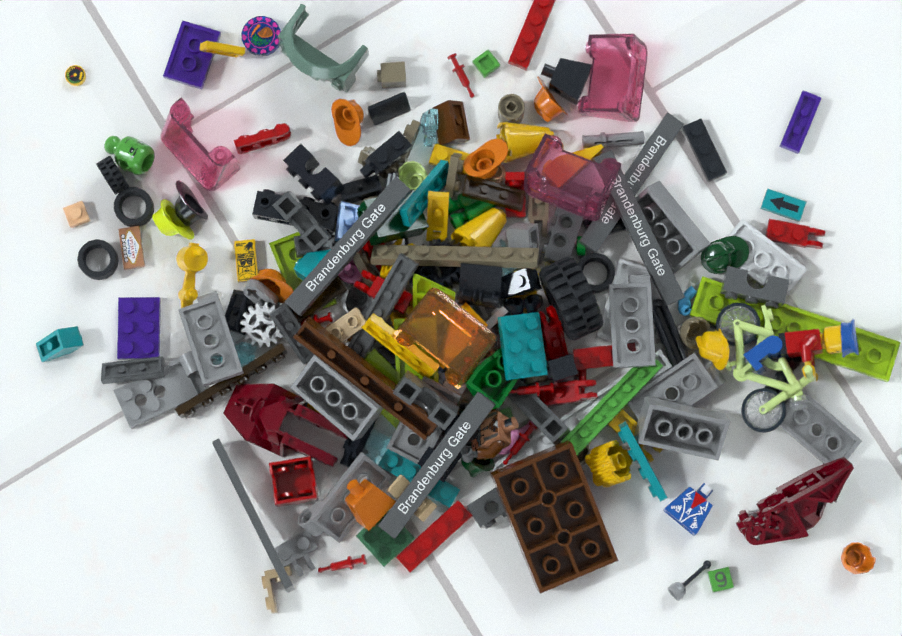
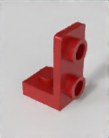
M505 172V185L526 191V172ZM526 193L521 212L505 208L506 218H524L526 216Z

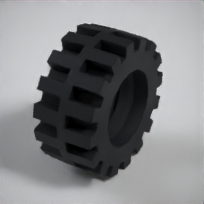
M111 156L96 163L115 195L129 187Z

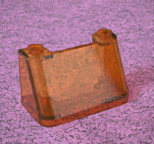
M430 288L392 335L402 346H411L415 342L448 368L445 372V378L450 385L457 389L463 385L496 342V336L491 330L437 288Z

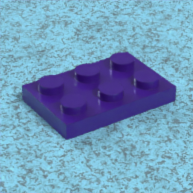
M182 20L163 77L202 90L214 54L202 52L200 50V43L205 41L219 43L221 32Z
M118 297V360L160 357V297Z

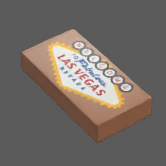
M134 226L118 229L124 270L145 267L140 227Z

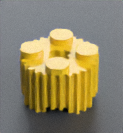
M617 440L591 449L590 454L586 455V464L591 468L593 473L592 479L597 487L603 485V487L607 488L631 479L629 467L632 465L633 460L628 450L622 449Z

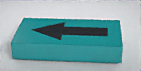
M767 189L760 209L800 222L806 201Z

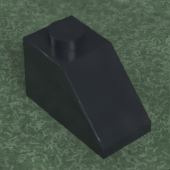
M572 354L548 361L547 377L548 380L552 379L554 384L573 381L578 378Z

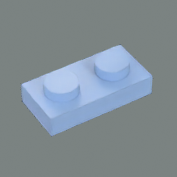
M345 201L339 203L335 241H339L358 220L357 208L360 205Z

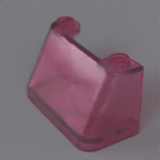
M635 34L589 35L585 50L590 58L593 59L588 96H582L581 100L578 101L579 113L589 117L637 122L640 118L648 57L646 44Z
M181 97L169 110L160 134L161 140L204 189L215 191L241 168L236 157L228 148L217 146L208 152L192 134L193 130L191 128V120L194 119V116L188 104Z
M545 133L525 170L524 191L536 199L586 219L598 221L604 211L622 163L613 158H605L601 164L563 150L564 146L559 137Z

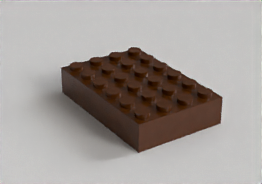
M566 440L490 472L534 585L540 594L619 561L573 444L570 441Z

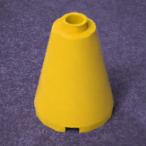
M499 122L497 125V129H500V134H496V138L502 139L508 146V154L503 163L548 149L555 141L554 133L548 127L511 122Z
M491 208L455 229L451 234L452 240L455 239L456 243L461 242L462 246L492 247L507 222L506 214L500 208Z

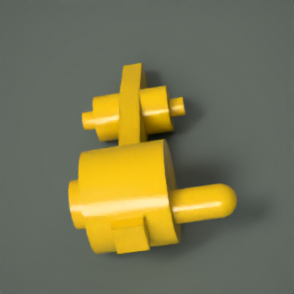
M189 243V246L183 247L177 253V265L181 270L185 271L183 286L178 292L181 308L192 305L193 301L197 298L195 274L197 271L204 269L208 262L207 252L198 243Z

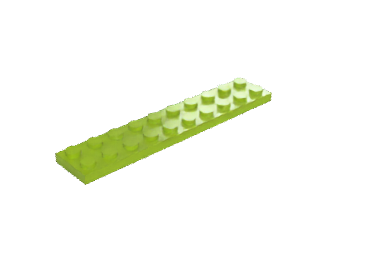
M702 276L691 308L690 317L700 316L708 323L716 325L718 314L723 308L732 303H744L754 308L760 318V327H765V318L761 306H766V304L759 302L758 304H749L745 302V299L737 298V300L727 299L724 294H720L721 282ZM785 303L782 307H778V309H771L774 320L770 322L774 336L779 337L778 333L819 329L823 333L825 327L841 325L839 321ZM743 307L729 309L724 313L720 322V327L734 330L733 322L736 319L756 325L754 315ZM856 327L859 355L849 353L843 358L842 352L829 354L826 352V349H823L822 354L814 355L816 359L888 382L901 342ZM743 331L744 335L750 337L753 335L751 333Z

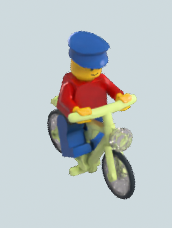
M732 303L721 310L716 320V330L721 329L729 345L735 346L736 361L730 362L728 360L726 369L728 371L733 370V376L737 381L744 382L748 379L783 390L778 394L774 390L761 388L752 391L746 396L742 403L741 413L748 427L762 433L777 429L785 419L786 404L784 401L787 399L791 403L789 407L794 408L795 411L807 408L810 400L807 399L806 395H803L802 389L810 382L815 380L817 382L818 374L814 368V355L822 354L823 349H826V352L829 354L842 352L843 358L849 353L859 355L854 319L850 322H841V325L825 327L823 333L819 329L778 333L779 337L774 336L770 322L774 320L771 308L766 309L765 305L761 306L765 318L764 328L760 327V318L757 312L747 304ZM758 335L756 346L745 353L744 346L751 343ZM802 357V363H805V366L802 368L803 378L800 380L796 379L786 360L787 358ZM772 358H775V359H776V358H779V359H778V362H774V361H772L771 359H772ZM763 365L775 371H783L789 384L763 376L762 374L766 371Z

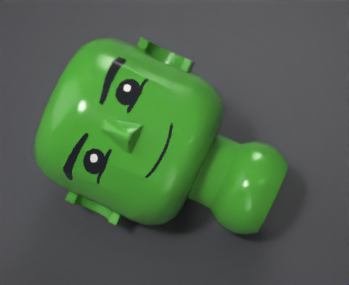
M110 136L104 144L105 151L108 154H114L116 164L124 171H129L135 175H143L153 165L155 159L153 148L134 137L127 136L121 140L117 136Z

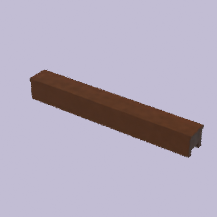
M311 317L304 321L302 327L293 336L294 339L423 440H426L428 436L430 437L438 427V425L428 419V414L420 406L414 403L408 405L393 394L397 384Z

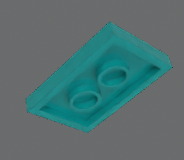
M539 312L497 317L505 379L512 380L548 375Z

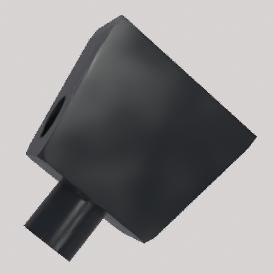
M560 58L556 67L545 63L541 75L551 78L549 83L551 91L577 105L591 72L592 65Z

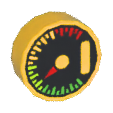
M72 65L66 70L65 78L70 85L79 86L85 82L86 73L81 66Z

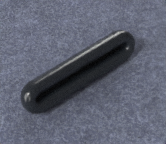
M655 299L652 301L653 324L673 368L689 357L668 306L665 307L661 299Z

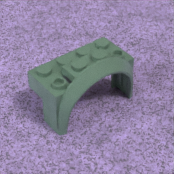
M300 4L278 35L282 49L281 52L302 73L316 81L319 79L323 82L328 80L333 88L347 93L356 81V72L369 56L368 48L362 45L349 60L342 64L337 63L295 34L309 16V13L305 10L306 6Z

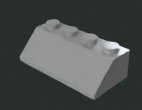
M660 181L648 186L636 197L673 274L692 261L711 244Z

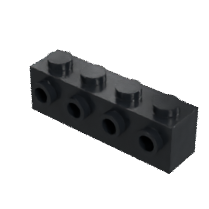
M263 189V192L257 191L252 213L254 219L293 226L272 206L283 195L275 194V191ZM310 197L297 198L328 233L335 232L338 206H335L334 202H330L327 205L325 202H315V199Z

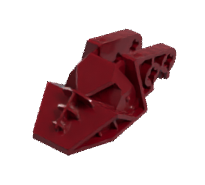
M275 383L236 385L223 412L245 441L281 457L284 456L287 448L304 456H311L313 459L333 468L338 461L336 456L291 436L288 432L280 431L282 421L288 412L292 413L298 420H304L320 429L330 431L338 437L348 439V436L326 417L307 408L308 402Z
M845 457L812 468L777 487L775 493L756 503L759 508L756 517L748 515L746 510L739 512L740 514L737 515L739 520L736 522L739 531L752 545H762L809 536L807 530L813 528L822 518L826 504L833 503V501L837 502L846 480L854 469L852 463Z

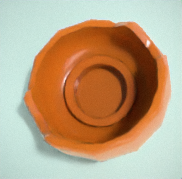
M852 542L843 548L841 562L850 573L865 574L873 569L876 558L871 555L870 547L859 542Z

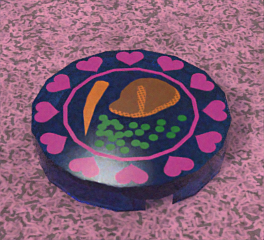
M256 16L244 25L241 32L242 42L246 50L251 54L268 56L279 48L278 35L281 30L272 18Z

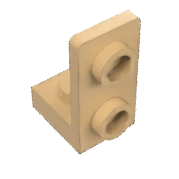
M354 308L325 329L346 345L349 343L348 338L360 331L366 320L360 310Z
M399 475L387 490L398 500L410 482L404 476ZM426 497L414 515L424 522L437 505Z
M284 567L288 576H292L291 567ZM272 569L264 571L265 576L261 578L263 588H267L268 597H265L267 610L271 609V613L274 614L277 613L272 579H275V582H281L276 570Z

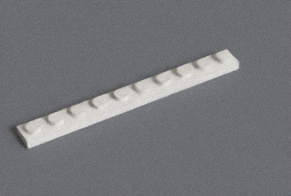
M661 350L655 353V358L663 365V368L648 383L672 367ZM628 372L597 392L598 398L584 401L560 418L569 428L570 432ZM539 432L530 438V442L527 441L517 455L511 457L507 465L550 448L554 444L542 432ZM509 454L494 463V469L491 471L506 466L503 464V461Z

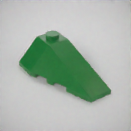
M500 348L476 366L465 385L473 397L477 392H480L496 404L493 409H499L518 379H505L502 349Z

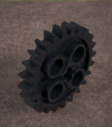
M438 238L436 243L429 241L428 246H462L461 242L456 243L455 239L449 242L448 238H445L441 242ZM418 266L414 273L453 289L452 284H459L460 267L439 266L441 278H439L436 266ZM412 276L411 280L409 281V286H412V287H413V276Z

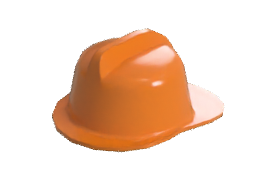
M538 76L537 78L542 88L534 98V107L537 113L547 122H550L563 112L568 115L557 103L543 80Z
M337 99L333 102L331 108L337 137L346 146L356 145L361 137L360 124L364 118L363 110L355 100Z
M497 138L484 143L466 157L463 165L465 172L470 176L481 179L493 177L497 173L499 165L508 154L507 143Z
M274 269L260 270L256 276L250 278L259 280L278 296L279 303H285L287 298L294 292L292 287L286 283L281 273Z

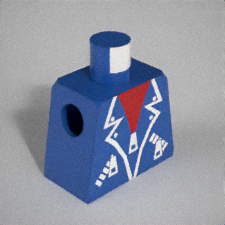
M705 483L697 491L688 487L667 505L663 511L690 534L695 536L713 506L706 500L713 490Z

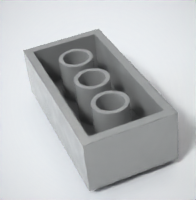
M316 355L311 358L290 387L353 441L364 436L384 409Z
M645 396L634 437L638 444L719 461L730 420L724 413Z

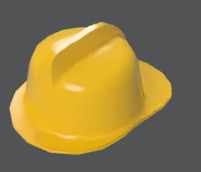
M719 328L718 331H707L702 336H697L696 343L699 347V355L711 361L718 370H723L728 363L730 350L729 343L721 329Z

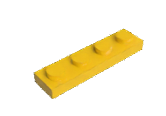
M373 313L361 327L423 377L430 378L440 365L431 357L423 353L415 344L409 342L399 331L394 330L376 314Z

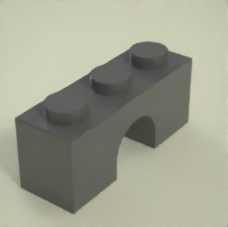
M287 191L272 205L286 221H289L301 235L300 237L314 252L332 238L291 191Z
M730 266L726 268L720 294L725 295V298L731 300L741 298L745 299V302L749 304H758L759 302L766 304V307L771 309H778V307L784 305L789 284L788 279L769 275L765 280L763 288L754 289L747 282L748 270Z
M407 370L393 391L394 395L408 405L414 403L420 406L428 414V419L443 430H446L459 410V406L409 370Z

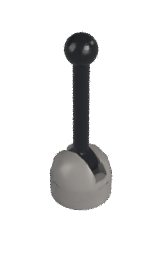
M709 560L704 561L703 566L684 583L675 582L667 588L669 593L677 601L682 599L686 594L685 586L702 571L709 569L711 562Z

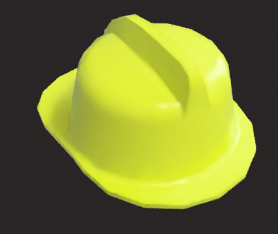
M163 199L160 204L161 208L152 216L160 232L166 236L180 234L184 238L192 240L194 233L191 227L185 226L177 217L175 206L167 199Z

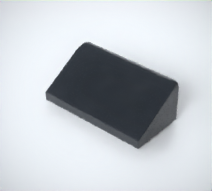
M405 92L368 106V113L374 125L381 124L411 110Z
M235 289L233 290L225 318L231 332L245 335L246 332H241V328L245 327V325L240 324L241 320L246 319L243 313H250L248 310L249 306L255 308L256 304L247 298L243 291Z

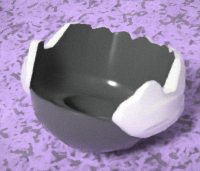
M352 287L343 294L341 303L347 313L354 308H358L361 314L365 316L374 299L357 287Z

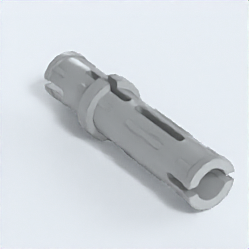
M643 131L614 134L601 132L600 135H582L583 149L600 144L605 149L606 146L645 143Z

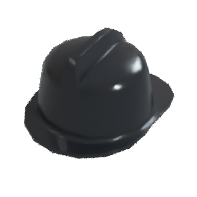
M176 181L175 185L179 197L175 202V213L185 226H191L201 218L208 219L206 211L201 207L191 189L182 181Z

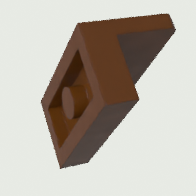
M447 100L432 108L439 145L444 146L451 142H467L470 140L463 101Z

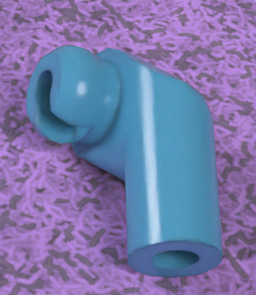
M692 286L683 293L685 298L678 301V312L682 316H688L691 313V299L697 294V291Z

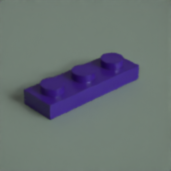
M804 90L801 92L779 147L799 154L821 97Z

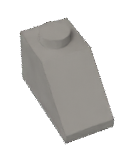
M514 223L506 229L508 247L539 248L538 265L541 264L538 224Z

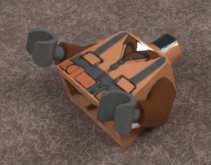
M461 402L459 404L460 408L465 409L468 403ZM492 409L479 426V432L472 441V448L464 446L461 450L463 461L469 463L475 457L476 459L484 460L496 458L504 448L511 444V431L518 428L516 418H508L500 411Z

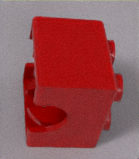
M311 456L269 463L274 488V502L277 507L317 501L319 499Z

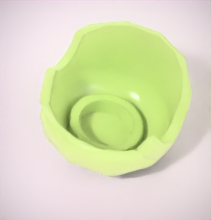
M415 161L405 162L398 169L399 179L411 190H416L428 176L424 167Z

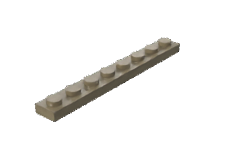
M373 245L371 254V265H394L400 253L419 263V266L460 267L461 263L499 266L502 268H538L539 248Z

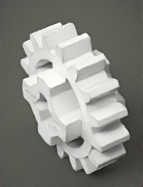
M258 302L255 309L249 306L248 310L250 313H243L246 319L240 322V324L245 325V327L241 328V332H247L245 340L251 338V345L259 342L260 348L263 343L270 347V341L276 344L278 342L277 336L283 337L278 327L274 334L270 336V330L275 328L276 324L265 312L270 313L275 310V305L269 308L268 303L265 302L264 306L261 307ZM256 314V320L249 324L251 317ZM260 321H263L264 324H267L265 329H263L262 326H259ZM254 333H258L261 337L256 336Z

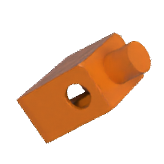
M353 479L347 484V489L351 493L345 498V502L357 522L368 531L396 503L394 499L367 479H364L361 483Z

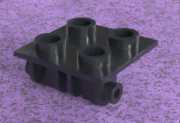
M461 263L459 291H457L456 296L458 304L466 302L468 305L500 308L502 267Z

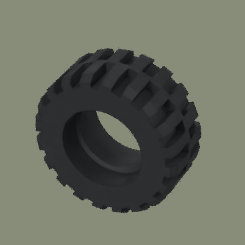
M565 257L542 268L539 272L541 285L550 306H553L557 312L566 336L570 340L576 341L601 329L603 326L601 310L591 286L576 260L572 257Z

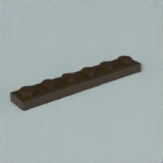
M280 343L243 366L244 374L212 385L175 408V411L181 418L185 417L187 419L197 413L196 409L201 406L205 408L214 402V398L219 395H227L232 391L233 386L245 384L254 373H257V375L268 369L267 365L272 362L276 364L285 358V354L288 353L287 350Z

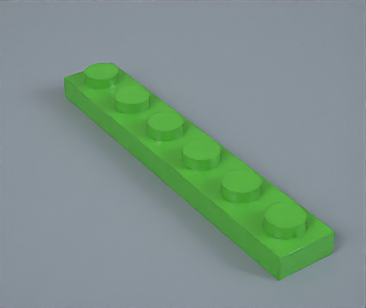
M655 358L656 366L632 367L562 442L570 441L578 456L663 368V365Z

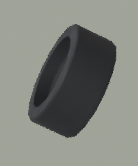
M128 187L120 191L116 196L114 212L124 225L141 227L151 220L154 213V203L145 190L138 187ZM130 196H139L146 204L144 214L137 219L126 217L122 211L123 202Z
M99 239L85 243L79 250L77 257L79 268L86 276L94 280L107 279L113 275L119 262L118 254L112 245ZM96 248L106 250L110 256V263L107 268L99 272L89 269L86 263L88 253Z
M590 253L578 262L582 272L588 263L595 261L602 263L607 269V277L603 283L599 285L589 284L593 294L607 290L615 276V267L612 261L606 255L600 253Z

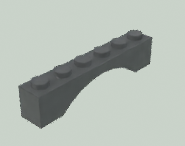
M482 339L468 354L479 365L495 351ZM518 379L511 390L527 385L521 379ZM508 394V397L554 445L559 444L570 433L569 428L535 394Z

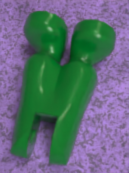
M461 193L457 196L456 200H452L449 197V220L453 228L457 229L464 222L471 221L491 208H495L497 205L464 197ZM460 209H464V211L461 213H455Z

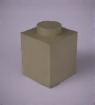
M405 62L380 63L381 70H377V81L382 82V88L406 87Z

